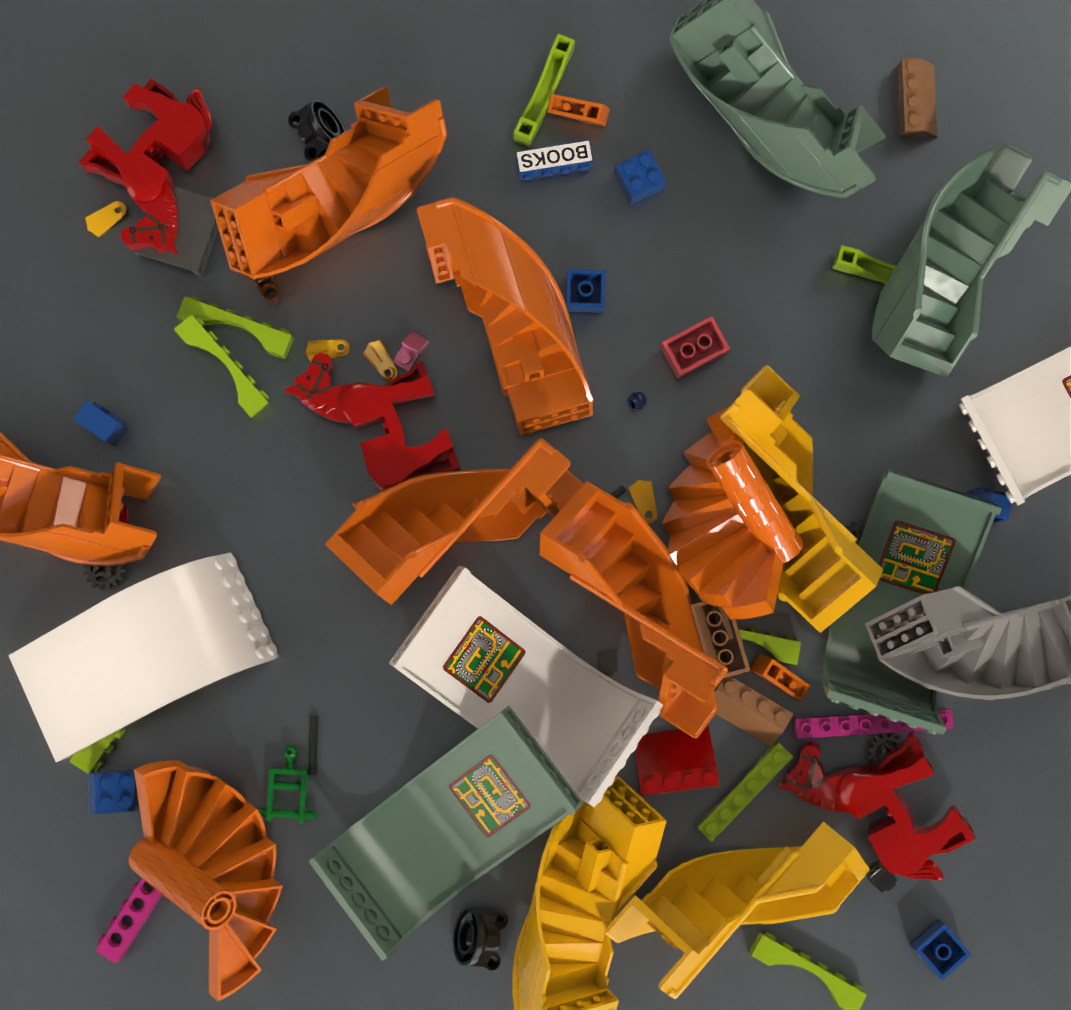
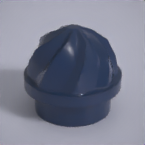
M633 392L627 398L628 405L633 411H640L647 404V398L641 392Z

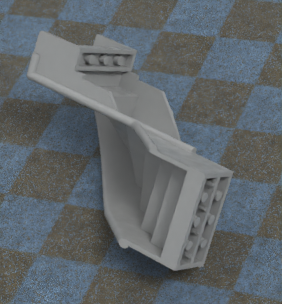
M956 586L951 589L921 595L865 623L879 661L900 675L928 689L960 697L995 700L1029 695L1042 690L1071 684V595L1000 613L967 590Z

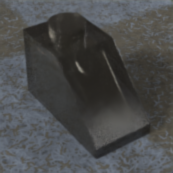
M878 858L869 866L870 871L866 875L868 880L883 893L885 890L890 891L894 888L897 879L893 873L884 868Z

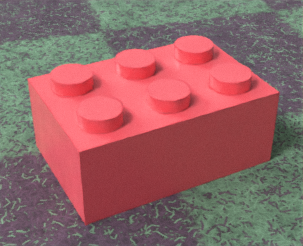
M712 316L662 342L660 346L678 380L721 358L730 351L728 343Z

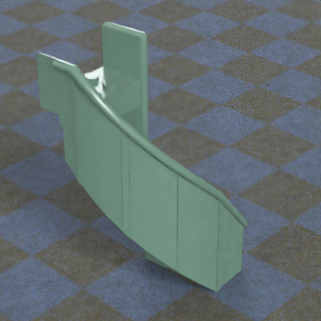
M703 0L677 18L669 39L680 64L688 74L689 79L735 131L746 150L767 170L800 188L838 198H846L875 182L876 176L858 153L885 139V133L861 104L845 113L840 106L835 107L820 87L803 84L790 68L769 13L762 11L754 0Z
M1006 143L990 148L962 165L943 183L934 196L927 210L925 220L884 285L875 310L871 339L889 357L947 378L970 341L978 335L983 282L987 273L997 258L1011 252L1026 227L1030 228L1034 220L1047 226L1050 224L1070 193L1071 182L1044 171L1028 196L1018 191L1015 193L1013 190L1033 158L1031 155Z

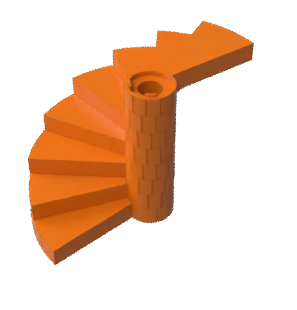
M725 408L706 419L712 432L683 452L691 465L668 487L675 501L667 511L662 525L670 535L668 550L671 558L699 598L707 604L722 607L730 619H749L774 613L783 563L798 555L803 548V541L742 445L743 440L720 419L721 414L727 409Z
M180 760L149 763L134 769L144 838L138 841L131 850L129 865L142 879L191 916L202 927L209 930V994L217 1001H220L242 988L261 971L255 958L262 952L277 930L268 922L283 887L282 884L273 879L276 866V844L267 838L265 825L258 809L247 803L239 792L214 774L197 767L187 766Z

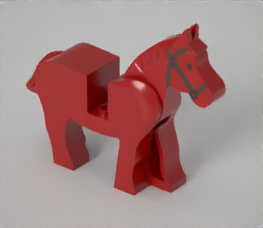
M151 78L144 87L134 83L125 93L123 99L131 109L146 111L156 117L158 121L138 138L129 153H125L97 126L86 139L90 149L81 158L79 164L87 173L100 174L109 181L126 186L134 203L146 215L137 222L135 227H126L122 230L121 239L128 249L135 251L152 248L159 251L160 254L170 251L177 256L178 252L175 242L180 222L178 202L172 190V186H175L168 171L160 166L159 163L163 155H165L188 171L210 147L211 135L209 132L212 118L200 88H195L187 96L186 103L178 102L173 93Z
M321 352L313 357L308 370L304 374L295 377L294 385L284 389L287 394L297 396L313 412L337 423L353 425L357 431L380 423L383 424L386 435L360 443L367 471L380 491L418 476L461 470L447 429L441 430L427 444L407 447L405 433L394 406L401 402L435 396L423 360L417 362L410 371L397 376L384 386L360 382L332 386L329 372L333 368V361L328 354Z
M914 730L908 733L907 738L901 745L892 749L878 763L874 765H855L830 774L825 773L823 764L819 760L821 754L820 745L809 741L803 745L797 765L787 771V779L778 786L781 790H791L795 795L810 804L830 811L850 812L857 819L886 805L885 810L888 816L869 825L868 838L883 867L893 874L907 878L943 880L944 875L934 860L927 859L934 854L949 853L976 839L975 832L966 817H962L956 805L949 807L942 819L935 824L916 826L912 811L898 787L933 776L934 768L926 757L924 747Z

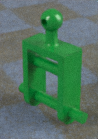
M288 745L283 751L286 757V767L269 769L267 809H257L261 816L266 817L267 822H272L274 817L299 818V823L305 824L306 819H316V811H307L309 769H294V758H296L298 750L294 745ZM277 774L302 775L301 782L276 781ZM276 789L301 790L299 810L274 809Z

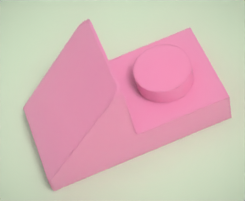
M412 331L402 341V347L393 360L394 364L407 372L410 371L429 340Z

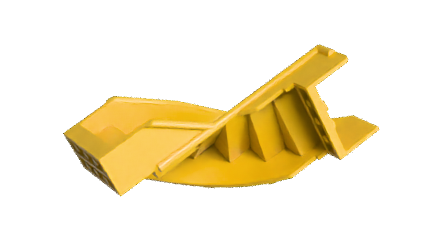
M765 365L741 389V395L721 414L720 419L743 440L742 445L803 541V548L798 555L783 563L777 595L781 601H787L821 633L877 586L883 569L855 543L857 538L813 497V438L792 418L794 414L790 412L800 395L770 366Z
M619 776L615 777L613 784L607 788L601 802L595 808L583 801L584 804L575 813L562 819L551 830L541 858L529 912L524 920L515 950L512 972L514 1010H617L619 1000L607 987L609 983L607 975L614 952L610 938L603 932L615 919L616 914L656 870V858L667 821Z
M822 822L803 846L727 850L698 857L680 864L678 867L670 870L651 893H648L642 900L635 895L603 933L614 942L620 943L642 934L657 931L674 949L677 950L679 948L685 954L659 983L660 990L671 998L677 999L740 925L775 924L833 914L840 908L843 901L870 869L853 845L825 822Z

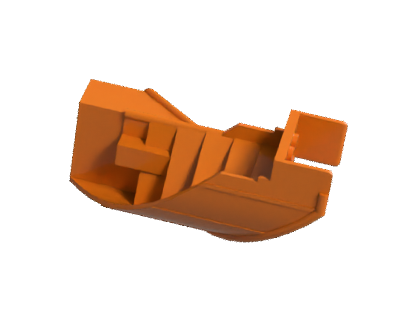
M384 86L354 102L358 121L351 124V129L332 138L326 153L321 157L304 165L248 175L245 182L210 200L230 269L249 276L254 280L287 271L298 265H303L354 233L375 225L400 208L424 182L445 143L447 131L440 100L434 99L413 112L407 113L392 109L388 87Z
M451 197L418 207L417 214L426 241L425 247L436 284L455 279L456 286H461L468 311L482 317L504 396H508L519 435H526L593 416L594 401L578 354L566 303L557 282L541 258L523 239L499 220L458 198Z
M0 432V541L45 551L61 559L84 565L113 566L143 560L156 539L157 533L153 530L119 522V515L123 509L121 499L125 495L144 501L148 500L161 475L116 462L110 474L101 471L100 473H95L73 466L55 469L31 462Z
M539 438L511 469L460 470L422 475L403 481L357 503V510L325 545L378 596L392 605L418 576L422 578L453 543L518 539L537 518L541 519L546 513L554 518L584 483L567 470L571 465L570 461L543 438Z
M586 481L540 533L539 555L571 574L569 579L624 613L636 676L660 691L658 701L663 706L660 709L659 716L691 737L698 738L718 711L714 690L727 674L728 668L703 652L690 605L694 604L684 577L671 558L668 548L632 503H623Z

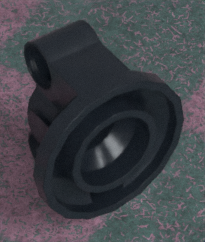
M313 99L299 111L292 112L288 117L289 125L294 129H298V134L306 145L304 156L308 161H314L324 155L330 140L345 132L344 126L336 113L319 99Z
M466 908L463 910L456 921L453 933V950L457 962L460 965L484 967L490 971L496 970L501 963V958L496 953L500 945V930L507 926V915L494 908L488 910Z

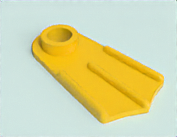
M115 201L85 218L87 230L100 237L125 216L127 212L126 205L123 202ZM118 207H121L120 213H116Z
M344 339L308 341L305 354L310 362H312L316 354L321 352L328 354L331 359L347 355L350 351V345ZM340 344L345 346L343 350H338Z
M382 341L369 342L363 355L386 381L396 378L398 370ZM388 369L391 371V376L387 375Z
M638 480L628 489L638 512L648 524L656 521L658 516L652 482ZM645 513H652V518H646Z

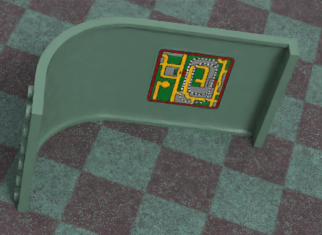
M885 469L857 544L883 569L877 586L828 627L821 667L822 684L828 700L837 704L840 702L846 703L852 709L859 710L861 708L867 710L869 714L874 716L879 714L886 716L888 720L893 722L902 721L911 728L920 727L933 735L937 733L944 735L946 726L937 708L936 690L925 688L907 679L879 661L865 623L924 594L951 589L956 586L966 590L994 518L1001 512L1002 508L997 503L897 471Z
M507 706L370 811L308 862L357 926L363 937L374 949L375 953L383 961L422 923L458 893L562 819L575 813L584 803L512 708Z

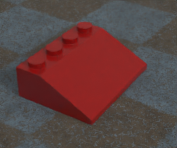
M709 726L705 727L698 738H693L679 729L648 733L642 736L638 742V746L634 751L639 794L641 796L719 786Z

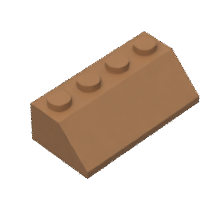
M902 58L897 65L899 138H937L934 65L922 58Z
M704 601L690 605L703 652L728 668L724 678L750 671L736 619H730L722 607L713 606Z
M731 676L723 678L714 690L718 709L716 715L770 747L783 733L793 716L792 712Z

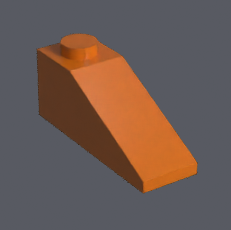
M551 94L547 112L606 127L610 108L604 104Z
M761 653L758 654L750 668L758 676L799 702H802L811 687L777 661Z

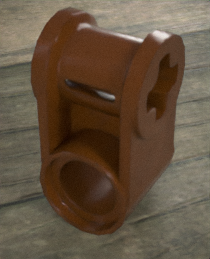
M273 275L253 279L256 287L268 304L276 305L280 302L281 293ZM270 291H275L273 297H267V294Z

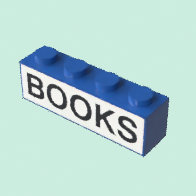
M590 140L516 151L519 179L531 180L536 176L550 177L554 173L568 174L573 170H589L593 167Z

